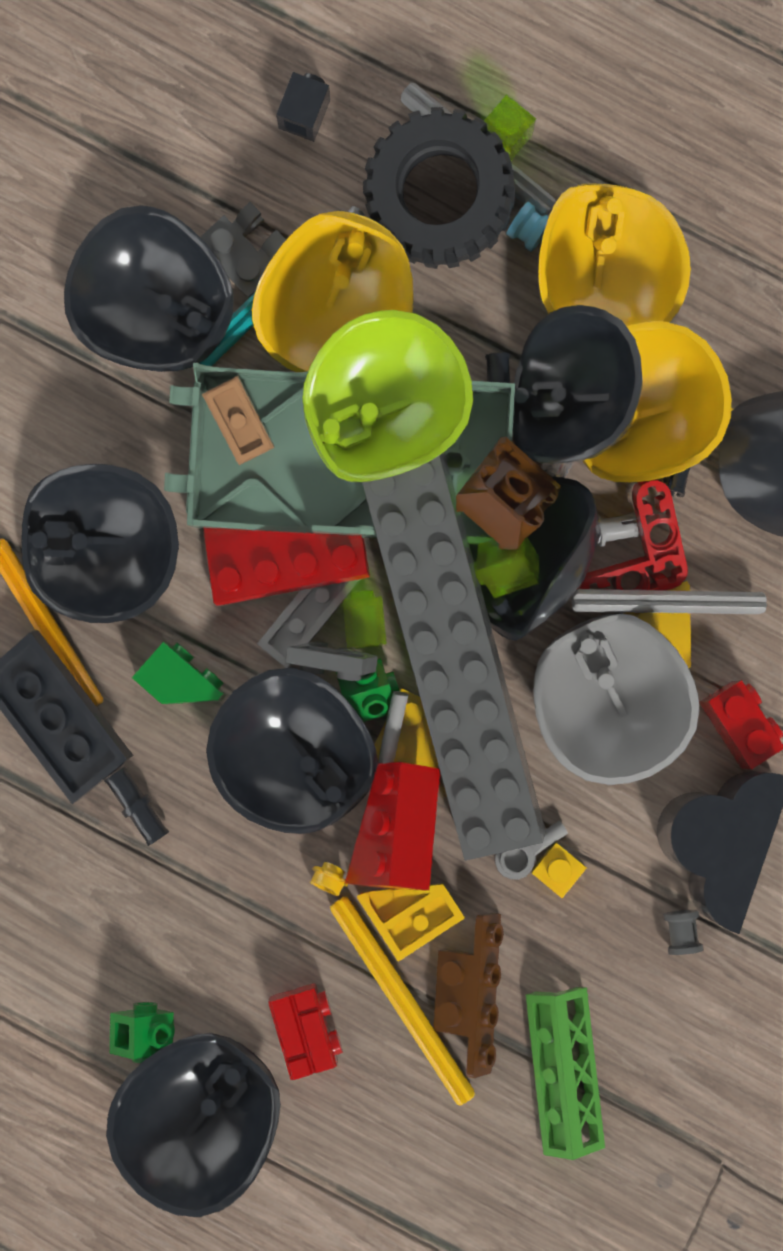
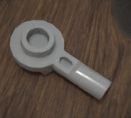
M558 821L546 829L543 843L495 854L497 870L508 879L519 880L526 877L532 871L534 861H536L535 855L567 835L566 828Z

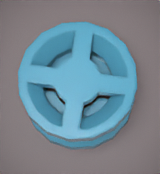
M527 202L512 221L506 235L512 239L519 238L524 242L525 248L533 252L542 240L549 216H541L536 212L535 206Z

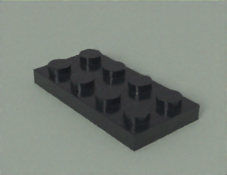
M38 630L29 632L0 658V710L71 804L82 799L134 756Z

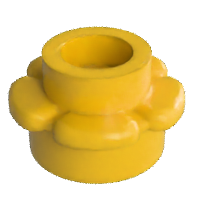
M324 862L322 867L314 866L312 868L314 875L310 883L322 891L339 896L342 888L348 886V884H344L345 879L343 876L345 871L338 866Z

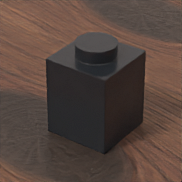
M293 72L276 114L278 128L315 142L330 103L329 85L325 84V81L317 75L311 73L300 75Z

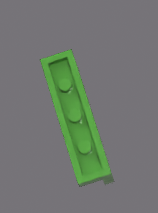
M575 987L557 993L536 991L526 994L543 1154L575 1160L604 1149L605 1141L587 987ZM574 999L575 1015L571 1022L568 1019L566 1001ZM575 1041L579 1043L580 1054L576 1062L573 1060L572 1055ZM580 1081L584 1083L585 1091L581 1103L577 1099V1087ZM586 1121L589 1126L590 1141L583 1143L581 1130Z

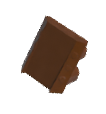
M501 437L456 495V512H464L499 543V549L517 550L525 538L541 526L544 521V512L556 501L561 486L507 437Z

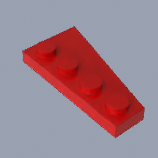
M203 527L213 603L217 606L370 577L365 541L359 535Z

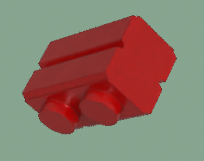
M312 983L270 996L268 1003L290 1080H296L313 1073L337 1067V1055L342 1054L343 1049L337 1029L330 1031L326 1016L331 1015L332 1011L326 991L318 992L316 983Z

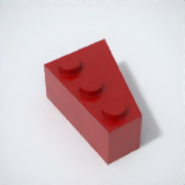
M404 762L378 763L344 884L429 891L440 779L439 768Z

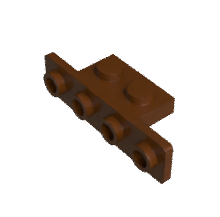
M486 913L476 916L474 953L449 949L438 950L433 1029L438 1032L468 1037L466 1076L469 1078H478L490 1074L496 1060V1048L493 1045L494 1027L499 1017V1010L496 1005V992L501 979V968L498 964L499 946L504 936L501 914Z

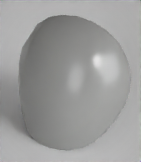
M623 613L606 614L579 623L555 638L543 651L537 664L534 677V704L541 734L556 759L567 770L586 781L615 785L631 783L651 777L670 765L686 750L697 729L699 697L695 681L687 664L664 635L649 623L635 616Z

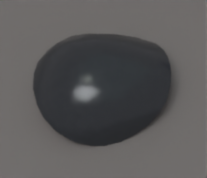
M151 206L125 207L103 218L87 234L76 250L64 287L65 315L77 339L89 350L104 359L141 370L157 372L180 371L192 368L193 363H200L208 358L224 338L233 314V289L230 279L219 259L208 245L180 219L164 210Z
M575 305L550 312L537 323L524 344L514 379L515 396L512 431L515 445L534 462L559 464L597 457L621 440L632 425L643 388L641 356L634 336L622 320L597 307Z
M783 391L764 394L739 404L731 411V419L723 440L719 444V474L726 499L732 508L746 521L780 537H783Z
M85 464L65 468L46 476L33 487L28 495L22 521V560L26 580L32 592L42 603L57 613L74 620L88 623H113L136 617L151 608L167 590L176 569L179 550L177 523L171 505L154 483L127 468L108 464Z
M552 477L561 486L558 497L544 512V521L541 526L526 537L517 550L499 549L497 545L469 544L491 628L506 639L517 641L546 621L569 600L586 577L601 535L595 498L590 490L577 480Z
M295 668L268 670L252 677L234 690L220 707L210 727L206 748L212 780L223 799L236 812L247 820L267 829L293 834L319 831L334 824L348 814L370 791L379 763L371 736L350 703L324 679L313 673Z
M205 1033L180 1039L144 1060L128 1075L118 1088L111 1102L107 1117L106 1138L112 1160L121 1176L134 1191L159 1209L177 1216L203 1217L220 1212L245 1193L266 1161L279 1123L281 1106L279 1089L272 1073L264 1062L254 1052L230 1037Z

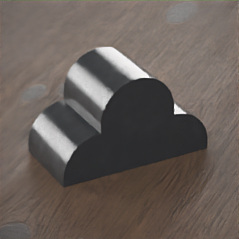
M747 771L727 780L717 795L701 792L682 794L666 805L658 820L657 838L663 853L672 863L690 871L688 887L695 907L706 918L737 934H740L783 809L782 774Z

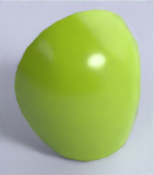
M382 310L355 318L331 335L319 350L309 368L304 382L302 400L309 434L327 468L338 478L346 481L367 482L396 476L418 468L452 446L468 424L473 404L472 380L463 355L453 340L437 324L416 313Z

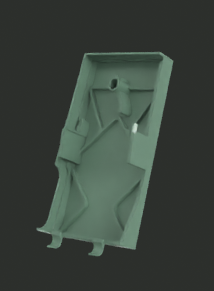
M193 363L196 381L194 382V387L170 385V404L192 406L188 475L165 473L164 491L187 493V525L194 528L359 535L363 538H377L363 483L338 478L327 468L313 444L305 421L302 400L304 382L308 371L280 372L220 368ZM236 376H239L275 445L273 449L241 465L237 463L202 396L203 393ZM472 381L473 404L468 424L456 442L445 451L456 495L501 437H507L512 441L515 383ZM461 512L469 544L499 546L498 542L464 512Z

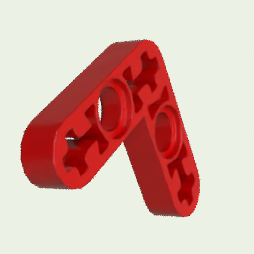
M659 479L640 481L632 489V502L645 556L588 572L584 581L577 589H590L589 585L595 583L598 588L611 586L607 580L611 577L615 590H625L621 587V579L629 571L639 572L641 579L639 585L632 590L667 591L680 586L685 581L688 574V566L672 495L665 483ZM652 487L657 492H660V495L654 497L656 509L661 513L666 511L665 514H653L650 503L642 500V497L648 495V488ZM658 523H666L670 531L667 539L661 543L652 542L650 539L651 529ZM667 561L677 566V568L671 570L669 578L663 573H656L665 569V562ZM647 566H649V569H650L653 573H656V574L650 575L651 578H652L653 581H654V582L651 583V584H650V577H649L647 571L645 570V567H647Z

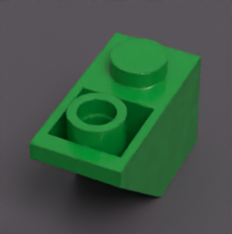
M162 642L132 677L158 702L165 705L222 701L227 695L220 689L224 682L208 668L201 673L190 662L195 657L178 642L173 647L168 643Z

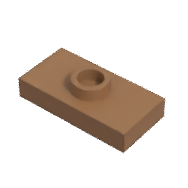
M239 376L202 394L239 465L275 447Z

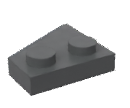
M316 641L289 646L287 648L286 663L300 665V670L313 674H324V669L337 671V678L359 681L361 680V675L376 672L378 656L345 647L332 649L328 648V643Z

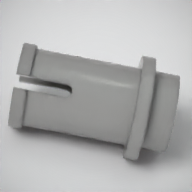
M632 512L604 519L599 516L601 535L598 545L603 547L608 541L638 537L637 522L633 523L634 520H637L635 513Z

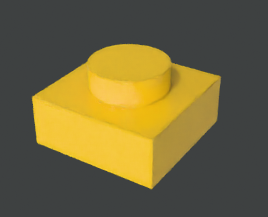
M555 842L533 867L531 873L559 897L563 898L587 867Z

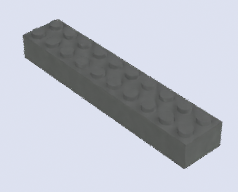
M443 452L433 460L413 470L396 476L362 483L463 857L467 861L541 844L544 841L546 830L461 512H456V493L445 452Z

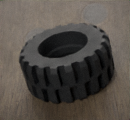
M431 107V114L421 116L419 110L408 114L410 121L401 125L397 120L388 127L390 135L386 139L379 137L373 146L376 151L374 157H368L366 162L367 180L363 181V194L366 197L367 204L365 206L369 217L384 226L402 244L409 262L413 264L416 262L423 263L426 268L437 269L438 265H447L448 268L459 267V262L469 259L472 262L480 258L481 251L487 247L491 249L498 242V235L501 231L506 230L510 222L511 210L514 209L515 181L509 154L503 148L502 140L497 133H491L487 129V123L478 117L474 120L467 118L466 111L454 109L453 114L444 113L443 107ZM448 155L459 158L469 165L477 182L476 198L471 208L459 219L443 225L426 224L416 219L410 213L404 201V183L409 173L420 162L433 156Z

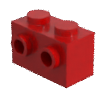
M742 680L731 681L699 702L742 769L752 770L783 750V743L780 740L783 737V733L772 717L766 719L758 706L762 703L761 698L751 684L745 685Z

